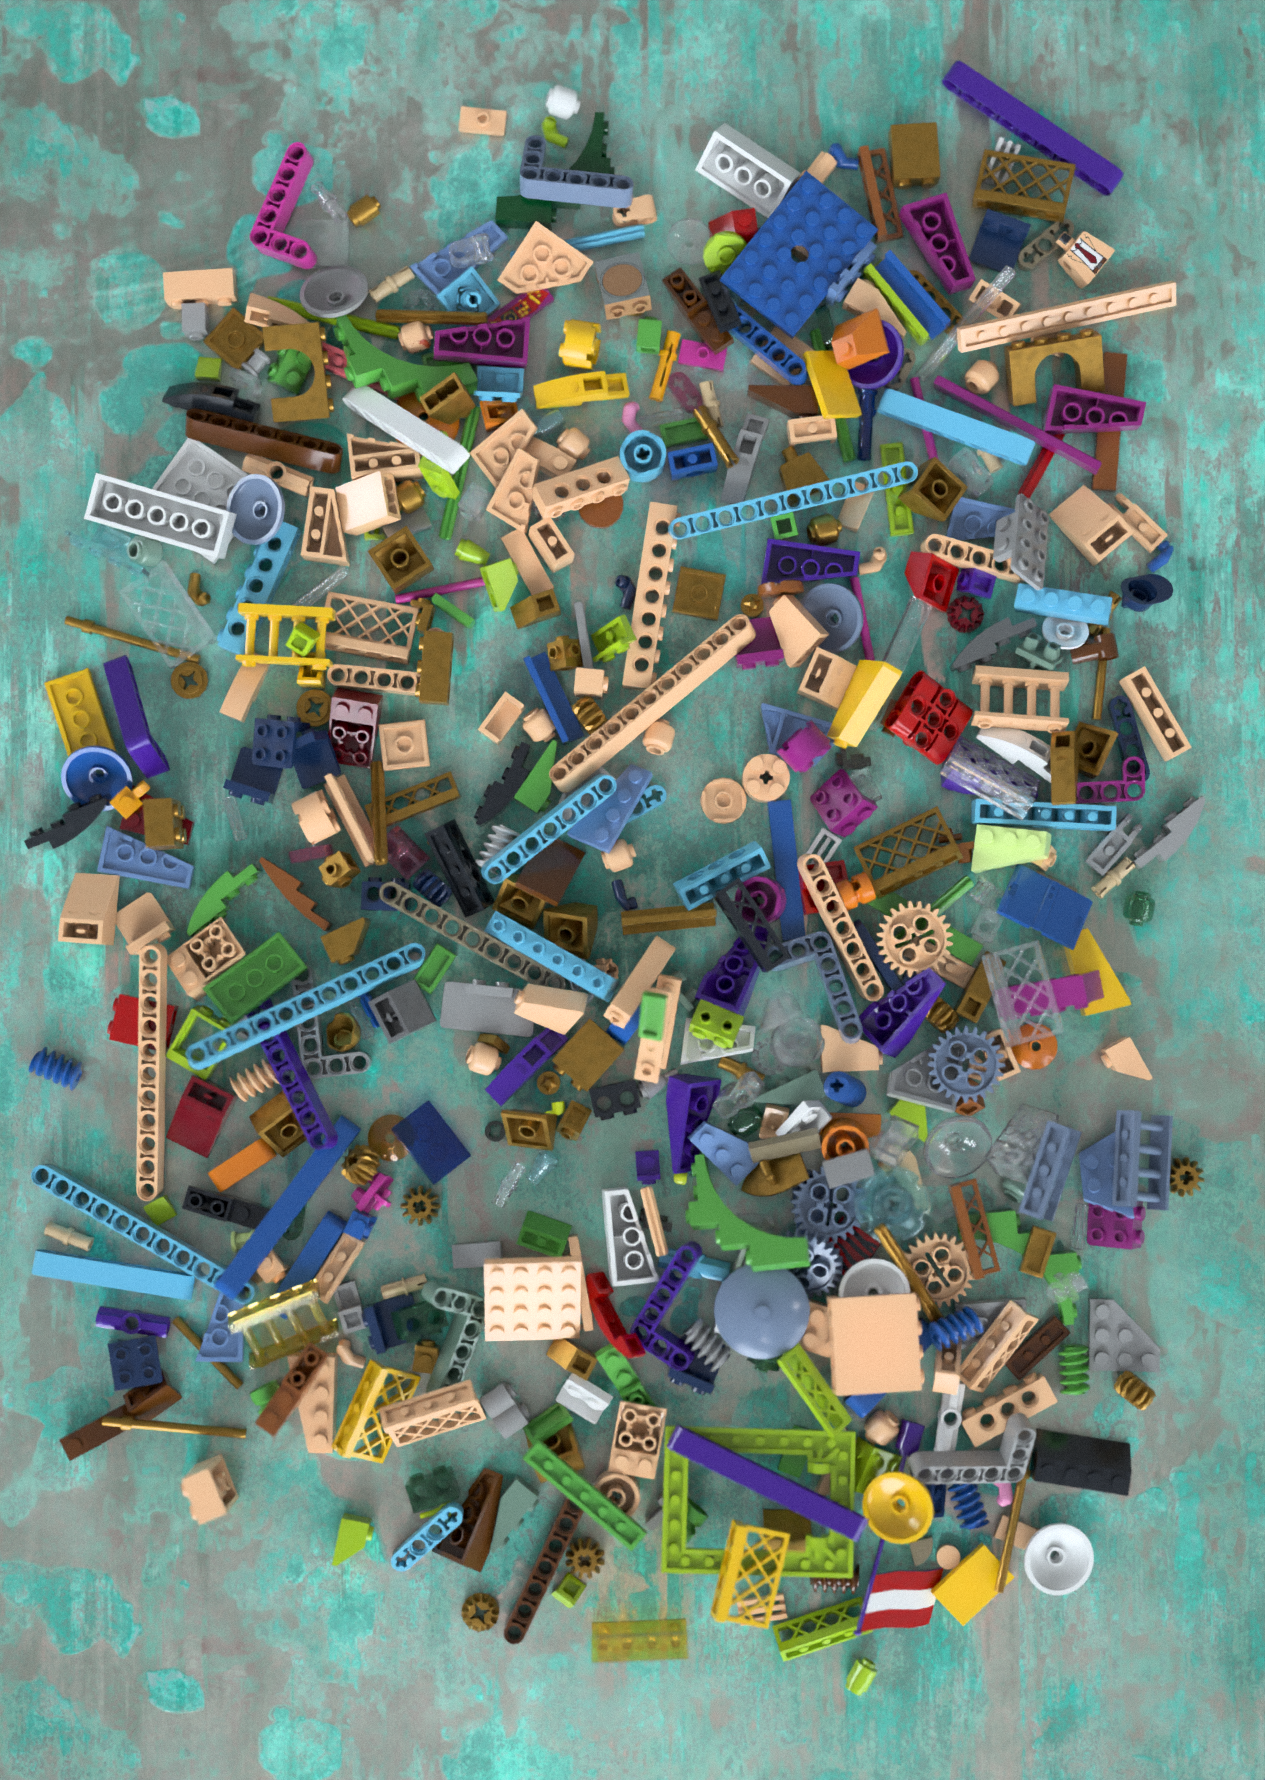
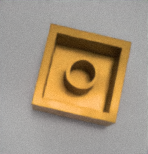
M173 798L144 799L146 847L153 850L184 849L183 843L187 842L186 829L182 828V820L186 816L184 805H181L180 801Z

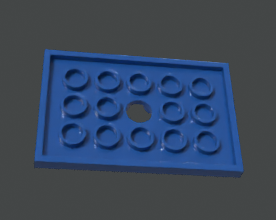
M805 171L723 274L720 281L793 339L827 296L832 283H837L844 269L850 267L853 259L863 250L877 233L878 229L809 172ZM803 246L808 251V259L805 262H795L791 257L793 247Z

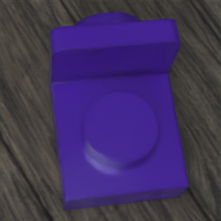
M964 568L957 578L956 591L969 592L984 599H991L997 576L976 568Z
M659 1150L635 1151L637 1181H642V1185L656 1184V1180L661 1179Z

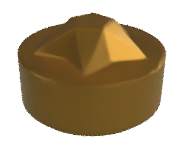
M748 594L742 599L740 608L744 615L749 618H755L762 613L764 602L757 594Z
M552 1071L543 1072L537 1079V1087L543 1094H554L560 1087V1078Z

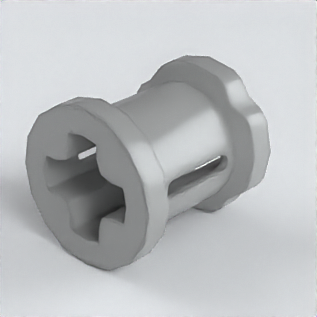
M256 348L254 355L247 363H243L241 366L251 376L258 379V374L267 364L270 365L272 361Z

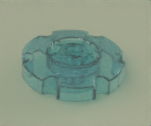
M892 1165L888 1172H884L882 1167L874 1169V1176L860 1181L859 1184L863 1188L862 1193L854 1195V1211L859 1223H867L865 1230L869 1235L878 1240L879 1238L875 1234L874 1228L880 1223L887 1225L893 1237L899 1235L903 1240L913 1237L925 1225V1222L921 1219L922 1215L930 1213L931 1199L927 1187L924 1184L917 1185L918 1175L908 1168ZM890 1200L895 1202L896 1205L894 1207H891L888 1203Z

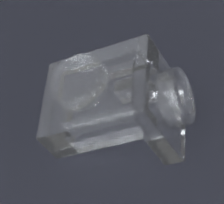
M868 767L857 769L849 775L862 795L875 802L882 799L879 789L871 778Z

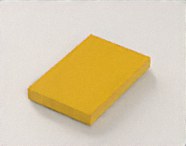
M806 351L802 354L823 419L857 418L862 415L848 370L836 363L834 351Z
M981 1542L930 1591L964 1626L999 1593L995 1592L994 1589L1000 1560ZM1009 1570L1005 1586L1015 1578Z

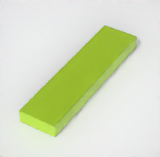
M903 442L879 445L881 467L905 462ZM903 466L900 470V475L902 478L907 479L906 467ZM882 472L885 485L888 481V476ZM907 484L884 489L890 537L914 534L911 509L898 498Z

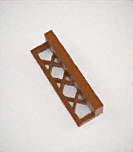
M868 145L859 147L857 158H859L858 163L871 224L878 229L874 235L875 243L902 239L903 232L898 216L899 213L885 147L869 150ZM880 155L882 164L877 170L872 165L871 157ZM877 176L886 181L887 186L883 192L877 188ZM882 198L891 204L888 214L882 211L880 202ZM887 220L895 225L897 233L887 235L885 226Z
M976 1178L948 1185L972 1277L978 1280L985 1278L984 1275L1001 1271ZM972 1185L974 1195L970 1202L964 1200L961 1187ZM975 1199H976V1202H977V1206H978V1207H976L975 1205H973V1202L975 1201ZM971 1207L978 1210L980 1214L976 1225L972 1224L969 1220L968 1211ZM981 1222H982V1225H983L984 1230L981 1229V1228H979ZM977 1230L983 1232L986 1236V1241L982 1248L976 1245L974 1234ZM987 1246L989 1247L990 1253L985 1251ZM983 1252L992 1258L994 1267L982 1269L980 1258Z

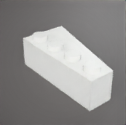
M626 1187L601 1189L609 1283L612 1286L659 1282L629 1190Z

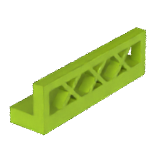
M882 259L874 265L870 263L864 269L863 278L875 285V288L880 291L900 323L918 345L922 346L930 339L928 337L929 333L874 268Z
M797 1343L792 1349L784 1353L777 1362L830 1438H835L852 1421V1418L832 1392L801 1345Z
M860 1596L772 1626L783 1662L859 1637L853 1633V1630H856L860 1616L852 1618L846 1614L850 1608L858 1605L862 1609V1597ZM834 1614L839 1616L837 1623L830 1626L824 1623L828 1615ZM811 1621L817 1624L813 1632L807 1633L802 1630L807 1622ZM790 1629L795 1632L791 1639L781 1641L780 1631ZM873 1630L864 1631L862 1635L871 1633Z

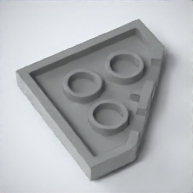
M955 1043L952 1045V1055L959 1057L964 1053V1046L962 1044ZM933 1046L889 1073L886 1096L950 1113L956 1110L957 1102L954 1099L955 1095L951 1094L950 1097L946 1098V1089L938 1092L941 1084H932V1081L937 1077L936 1075L928 1074L934 1070V1067L927 1065L928 1062L934 1061V1058L928 1055L929 1053H936L937 1050ZM950 1057L945 1058L947 1062L962 1066L963 1061ZM954 1066L947 1067L944 1071L945 1077L955 1079L958 1075L957 1068Z
M1088 1298L1087 1356L1089 1360L1087 1365L1089 1370L1160 1372V1348L1112 1298Z

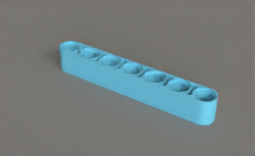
M885 388L877 408V412L887 417L1024 466L1027 465L1035 446V442L1026 437L889 388Z
M603 773L595 775L487 860L481 868L482 876L492 884H498L505 880L611 796L617 787L615 779ZM607 779L609 782L608 788L601 791L599 783L601 780ZM589 793L590 802L582 805V795ZM571 808L572 816L564 820L562 817L564 809ZM552 822L554 825L553 831L550 834H545L544 826ZM529 837H534L536 841L534 847L527 849L525 846L526 840ZM515 851L517 853L516 861L508 863L507 855ZM497 866L499 869L498 875L490 878L488 876L489 869Z
M36 1249L32 1274L183 1300L192 1299L195 1277L185 1272L46 1249Z

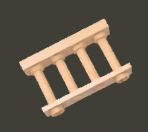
M976 665L972 674V684L981 686L980 711L974 712L971 726H978L982 729L995 727L1047 731L1051 734L1052 732H1065L1069 718H1060V691H1065L1069 682V672ZM990 686H1001L1004 688L1003 713L990 712ZM1013 688H1025L1027 690V715L1013 714ZM1037 689L1050 691V717L1036 716Z
M659 974L656 988H649V992L668 995L664 1035L661 1042L641 1038L635 1079L658 1083L660 1069H666L668 1066L683 978Z

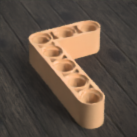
M431 628L428 630L444 632L440 628ZM334 664L333 667L328 669L327 678L335 687L415 696L416 683H420L421 674L411 671ZM340 670L344 671L345 676L343 680L334 681V673ZM360 673L368 675L367 681L363 684L356 682V678ZM384 675L391 677V682L387 686L379 684L380 678ZM413 678L414 685L411 688L405 689L402 687L404 679Z

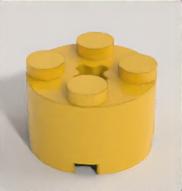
M576 319L565 321L563 333L566 334L565 343L561 342L559 348V357H562V363L565 366L594 370L593 365L597 363L601 340L597 338V332L601 333L600 323Z

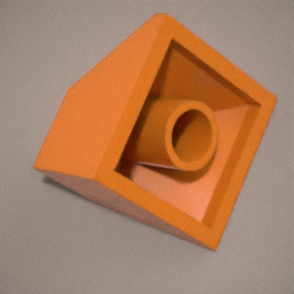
M878 308L835 326L831 343L838 365L849 370L889 353Z

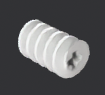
M501 824L500 826H492L491 829L496 834H488L487 837L492 842H484L483 846L487 851L479 852L484 859H476L475 863L482 867L487 860L512 842L513 836L518 837L520 834ZM497 866L489 869L490 872L498 875L496 870H499Z

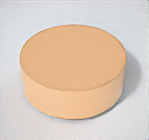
M942 1544L936 1551V1560L942 1568L953 1569L960 1562V1553L954 1545Z

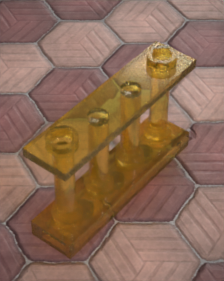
M316 1278L228 1314L229 1330L232 1334L241 1331L252 1350L249 1353V1367L251 1370L265 1367L273 1361L303 1350L309 1342L315 1345L323 1341H329L339 1335L337 1319L335 1318L327 1322L317 1302L318 1299H321L320 1285ZM308 1305L318 1326L305 1330L295 1309ZM283 1313L287 1315L296 1332V1335L283 1339L273 1320V1317ZM261 1322L265 1324L274 1341L273 1344L261 1348L251 1329V1326Z
M686 1618L592 1622V1663L688 1659Z

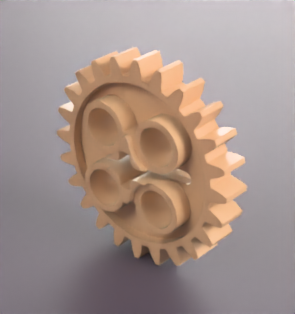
M908 901L907 908L899 903V911L891 908L892 916H883L887 921L886 924H878L883 929V932L876 933L877 936L882 937V940L876 942V945L883 946V949L878 954H886L887 956L883 962L888 963L891 961V970L898 966V974L900 975L905 970H907L908 977L912 976L913 971L918 975L922 970H926L931 966L938 970L937 962H946L942 955H950V952L945 948L946 946L953 945L952 942L947 941V937H951L953 933L946 932L945 929L951 925L949 923L943 924L942 921L946 916L941 915L937 917L939 909L935 908L930 911L931 904L929 903L924 908H922L921 901H917L915 907H913L911 901ZM919 917H923L926 920V927L923 930H918L915 927V921ZM897 926L903 927L905 931L901 939H896L893 936V930ZM929 930L934 931L931 935L917 939L916 945L910 942L895 948L896 944L911 939L912 933L918 936ZM928 939H933L935 942V948L931 952H927L924 949V943ZM906 948H911L914 953L913 958L909 961H905L902 957V952Z
M933 1231L931 1238L925 1232L924 1240L922 1241L916 1236L917 1244L914 1246L908 1243L910 1252L903 1251L931 1298L937 1303L938 1308H941L944 1301L950 1307V1299L959 1302L957 1295L966 1296L964 1288H972L968 1280H974L970 1273L965 1249L962 1248L963 1241L959 1240L955 1243V1235H951L947 1239V1234L944 1231L941 1237H938L936 1231ZM939 1249L946 1250V1255L942 1258L935 1257V1253ZM926 1252L931 1255L938 1268H940L949 1283L948 1287L944 1285L937 1272L934 1271L931 1263L925 1256ZM919 1262L927 1263L926 1268L922 1271L915 1269L916 1264ZM951 1269H959L957 1276H948V1272ZM932 1281L939 1282V1287L935 1290L928 1289V1285Z

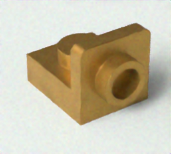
M418 598L416 601L411 599L410 605L422 610V613L418 612L415 626H418L417 630L420 634H424V630L428 631L431 629L436 608L434 605H431L430 600Z
M571 1100L556 1131L567 1140L577 1141L592 1110Z
M421 1339V1342L415 1344L412 1371L432 1374L439 1356L440 1345L435 1344L434 1340Z

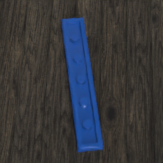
M790 799L767 802L775 879L784 888L786 894V907L780 916L782 941L806 936Z

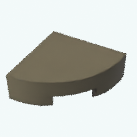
M932 1536L919 1538L909 1543L914 1566L922 1564L930 1556L933 1547Z

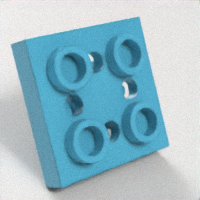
M470 266L436 295V298L447 311H458L456 305L460 304L461 306H458V309L461 312L477 311L486 312L488 315L501 304L473 266ZM458 325V326H459V327H464V326H466V327H471V326H475V325Z

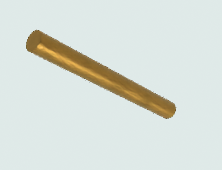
M1102 628L1101 635L1110 633L1111 629ZM1098 661L1092 714V720L1101 721L1107 661Z
M179 1316L172 1321L175 1327L200 1351L203 1340ZM210 1362L236 1390L243 1384L224 1362Z

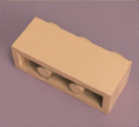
M233 268L163 272L164 300L173 309H181V303H205L208 307L209 304L230 306L232 303L238 302L237 279Z

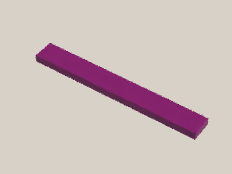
M937 375L933 383L934 389L1095 475L1099 471L1102 464L1101 461L946 378Z

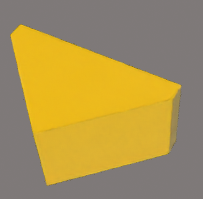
M309 652L306 658H315V652ZM312 666L299 667L297 684L301 688L325 689L326 670H313Z

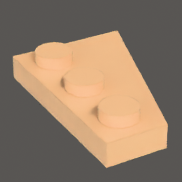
M524 409L518 411L469 453L496 489L518 448L525 450L538 429Z
M518 448L486 510L521 532L527 533L533 503L532 492L537 481L540 460L523 449Z

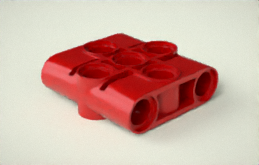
M920 670L912 676L885 721V727L901 738L906 746L914 748L932 763L939 765L949 755L969 722L973 710L958 699L953 690L944 688L928 674Z

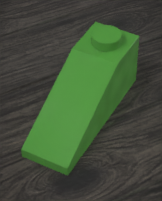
M552 740L514 796L515 800L537 815L540 811L545 812L552 802L549 798L553 782L549 777V771L556 761L558 744L555 740Z

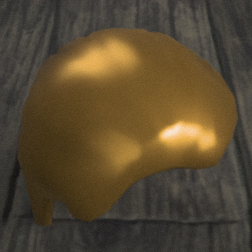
M339 1012L335 1014L334 1020L326 1027L327 1044L337 1052L348 1051L360 1041V1025L349 1013Z

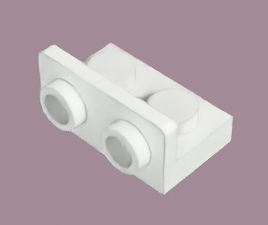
M819 1100L803 1101L775 1133L777 1136L815 1127H817L819 1133L832 1119V1116Z
M571 1373L557 1395L556 1401L592 1424H596L602 1412L610 1404L613 1396L589 1381Z

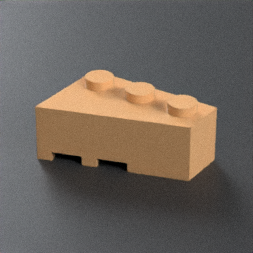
M347 433L350 470L353 481L378 471L394 475L395 483L424 479L418 467L421 454L406 444L392 441L389 443L376 441L375 438L370 437L368 439L354 437L353 434Z

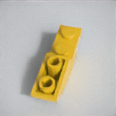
M605 371L566 376L533 386L536 409L581 406L583 402L622 399L629 396L626 373L605 374Z

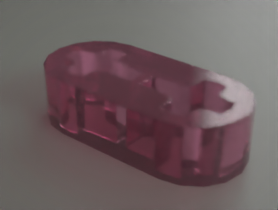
M682 372L673 373L668 380L670 392L687 413L691 414L695 409L699 411L698 407L702 405L701 394L686 374ZM674 379L678 381L683 380L682 386L684 391L679 386L674 387ZM687 394L691 399H697L695 407L692 404L687 405Z
M332 844L288 852L290 864L323 859L334 854Z

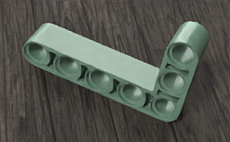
M430 1280L424 1284L422 1288L423 1298L437 1308L455 1312V1315L426 1387V1393L462 1382L485 1323L484 1297L472 1290L436 1280Z

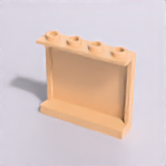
M910 1291V1293L851 1297L827 1296L832 1392L836 1396L922 1390L921 1383L925 1381L924 1370L920 1369V1359H923L922 1345H919L918 1335L922 1334L921 1322L917 1320V1311H920V1299L916 1297V1293Z

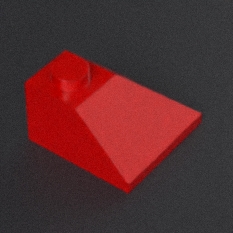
M755 208L731 211L708 222L710 238L716 233L732 231L741 235L748 244L758 232Z
M911 551L904 574L915 598L946 613L959 568L933 553Z

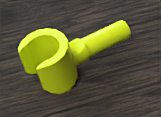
M564 1101L551 1103L552 1110L544 1113L563 1114L565 1112Z
M674 1173V1182L685 1185L688 1173Z
M445 1500L438 1508L419 1513L420 1519L435 1515L443 1506L451 1501Z

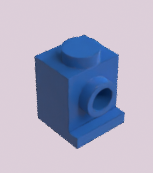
M356 1208L353 1210L343 1232L359 1240L362 1238L368 1239L377 1217L365 1211H359Z

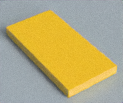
M89 668L44 682L68 757L74 751L86 746H103L117 752Z

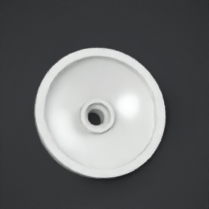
M877 1258L865 1259L850 1267L844 1274L839 1287V1297L867 1296L871 1289H876L877 1295L910 1293L909 1283L903 1272L891 1262Z
M1065 1523L1050 1524L1038 1530L1029 1540L1024 1553V1567L1028 1578L1039 1590L1051 1595H1065L1081 1587L1088 1579L1094 1562L1093 1549L1089 1539L1078 1528ZM1052 1551H1056L1054 1557H1050Z

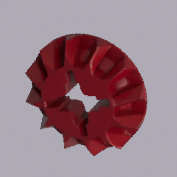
M966 595L958 597L950 603L947 609L948 622L958 632L969 633L975 631L983 622L984 611L982 604L975 597ZM962 608H964L966 611L969 609H973L972 613L969 615L971 618L970 620H968L966 617L960 618L958 620V618L962 614Z

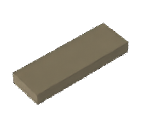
M815 1127L749 1142L748 1147L753 1163H757L763 1160H771L821 1148V1141L818 1129Z

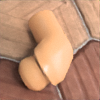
M876 547L870 561L858 565L859 575L878 572L882 569L887 560V553L883 547Z
M347 1339L340 1340L339 1345L336 1347V1352L343 1363L364 1369L367 1357L353 1354L350 1349L351 1342Z

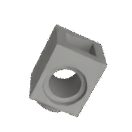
M181 303L182 331L185 336L190 340H202L203 337H207L210 334L209 309L206 304Z

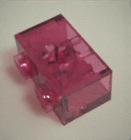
M398 825L387 833L388 862L408 880L430 857Z

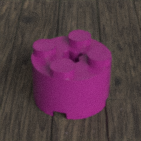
M812 720L805 723L807 726L803 730L799 728L781 745L784 750L781 748L776 751L795 773L798 771L800 773L806 772L813 766L814 762L812 760L816 756H823L831 749L829 745L830 740Z
M752 877L743 883L768 923L776 921L782 915L786 907V894L784 888L777 881L767 877ZM739 888L735 894V901L740 902L742 894ZM757 897L765 899L764 904H760L757 901ZM743 906L741 916L746 921L753 922L755 912L751 907ZM757 918V923L762 924L759 918Z

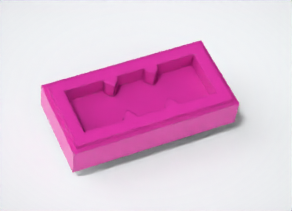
M682 339L678 364L723 372L727 348L714 355L706 343Z

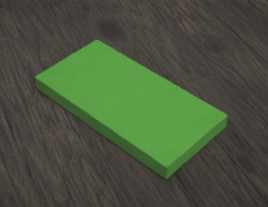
M277 932L203 987V990L231 1026H233L305 972L308 967L282 934Z

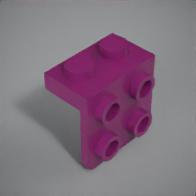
M771 617L749 619L756 632V636L751 643L735 655L736 668L752 670L756 669L758 665H765V667L779 666V663L783 662L784 653L780 647Z
M839 769L810 797V801L829 830L842 837L852 834L856 827L868 819L878 808L874 800L860 793L848 773L843 769Z
M1137 1201V1207H1133V1219L1116 1211L1106 1210L1100 1205L1088 1203L1087 1243L1092 1246L1129 1250L1141 1248V1244L1144 1243L1145 1239L1142 1221H1144L1146 1216L1143 1201Z

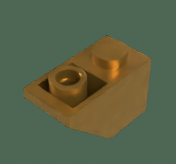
M553 588L531 595L510 607L517 630L561 615Z
M564 1338L554 1339L546 1353L548 1357L563 1368L586 1381L598 1361L595 1353Z

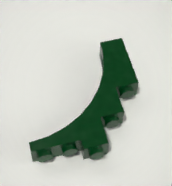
M595 112L588 142L577 161L568 170L615 175V167H611V158H607V144L603 143L604 135L608 136L609 121H605L604 112ZM522 195L498 196L495 221L498 227L531 229L537 221L551 231L552 223H556L557 220L556 208L580 210L581 204L525 198Z

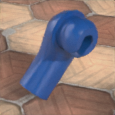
M833 143L830 146L829 154L837 162L836 167L857 170L859 158L847 157L841 144Z
M1167 540L1157 546L1161 553L1146 563L1152 573L1168 563L1174 551L1173 546H1170Z

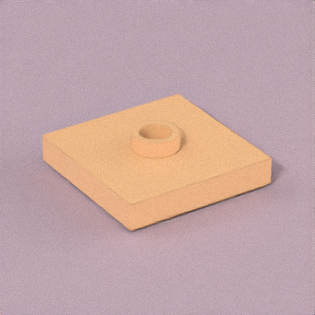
M776 326L771 331L774 337L803 361L802 354L806 351H815L794 336L791 339ZM765 340L761 347L765 346L768 341ZM756 354L750 360L752 365L780 385H791L790 382ZM779 354L774 360L780 361L785 355ZM794 369L791 374L798 375L802 369Z
M425 719L378 725L383 771L430 766Z

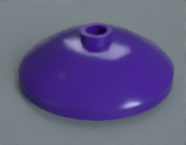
M884 320L881 321L889 353L880 356L878 361L873 359L849 369L848 373L852 385L866 390L880 388L895 377L902 365L904 357L902 337L893 325Z

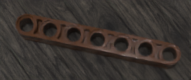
M190 409L186 412L185 435L192 440L325 473L335 474L341 470L343 448L337 443L201 409Z
M567 1496L506 1621L504 1638L509 1644H519L524 1639L584 1513L579 1506L571 1504ZM567 1517L572 1520L573 1524L569 1527H563L560 1524V1520ZM553 1539H558L561 1541L562 1546L555 1549L549 1543ZM542 1561H548L552 1567L549 1570H543L539 1564ZM536 1582L541 1585L542 1589L534 1592L529 1588V1585ZM526 1604L531 1607V1611L529 1613H522L519 1607ZM517 1626L521 1632L514 1635L510 1633L509 1628Z

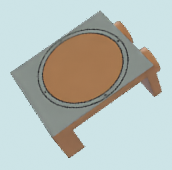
M639 252L594 262L596 279L600 286L607 320L652 310L650 292Z

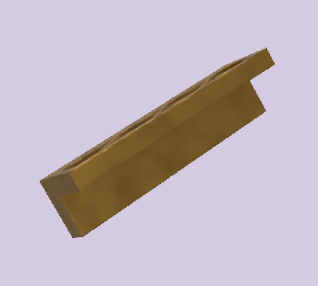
M451 771L385 797V803L391 801L390 806L386 805V808H388L386 827L461 798ZM449 778L452 789L442 793L436 791L439 781ZM435 783L433 789L427 787V786L432 785V784ZM425 788L431 791L427 799L422 801L414 799L419 789ZM413 792L411 797L406 796L407 794ZM399 797L410 800L407 807L399 810L393 808L396 799ZM369 803L364 806L370 819L369 823L373 830L371 810L372 803Z

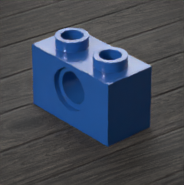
M713 443L667 452V462L672 481L717 472L718 464Z

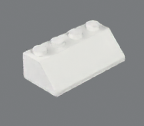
M726 123L714 131L695 169L750 207L755 208L756 211L767 218L770 217L793 188L794 183L801 174Z

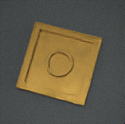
M234 307L203 340L205 345L238 373L243 369L241 365L247 363L254 355V350L256 348L260 350L264 346L263 332L254 324L246 323L245 317Z
M681 566L672 613L717 621L726 575Z

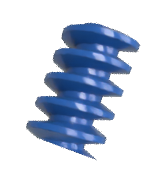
M46 1046L41 1051H38L29 1065V1072L35 1071L37 1076L44 1074L46 1080H50L53 1077V1083L58 1084L61 1082L62 1087L70 1085V1090L73 1091L82 1076V1062H78L76 1066H73V1058L64 1062V1054L56 1059V1051L53 1050L50 1055H47L48 1047Z
M833 1072L824 1082L826 1096L845 1106L857 1107L866 1098L867 1092L863 1082L845 1072Z
M966 1306L962 1311L957 1310L953 1315H946L945 1319L939 1318L937 1322L929 1323V1334L937 1350L942 1351V1343L946 1348H950L949 1340L957 1345L959 1342L957 1336H960L965 1341L967 1340L966 1332L971 1337H974V1329L976 1328L979 1333H983V1326L977 1314L970 1307Z
M976 1483L953 1484L947 1489L948 1492L956 1493L950 1499L951 1501L959 1502L953 1508L954 1510L962 1511V1513L956 1516L957 1519L965 1520V1522L959 1525L960 1528L976 1529L990 1522L985 1519L987 1512L982 1510L984 1503L979 1501L981 1494L975 1492L978 1489Z

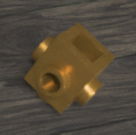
M569 635L555 637L556 641L547 643L551 671H569L576 669V667H583L579 639H570Z
M342 851L329 855L325 858L324 863L318 867L322 873L321 878L324 883L329 887L336 888L349 886L352 883V879L361 872L351 854Z

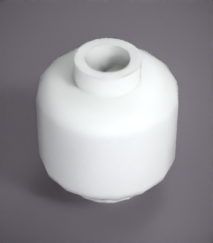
M556 85L554 89H549L545 107H548L550 115L568 120L572 114L578 113L581 101L577 100V92L574 89Z

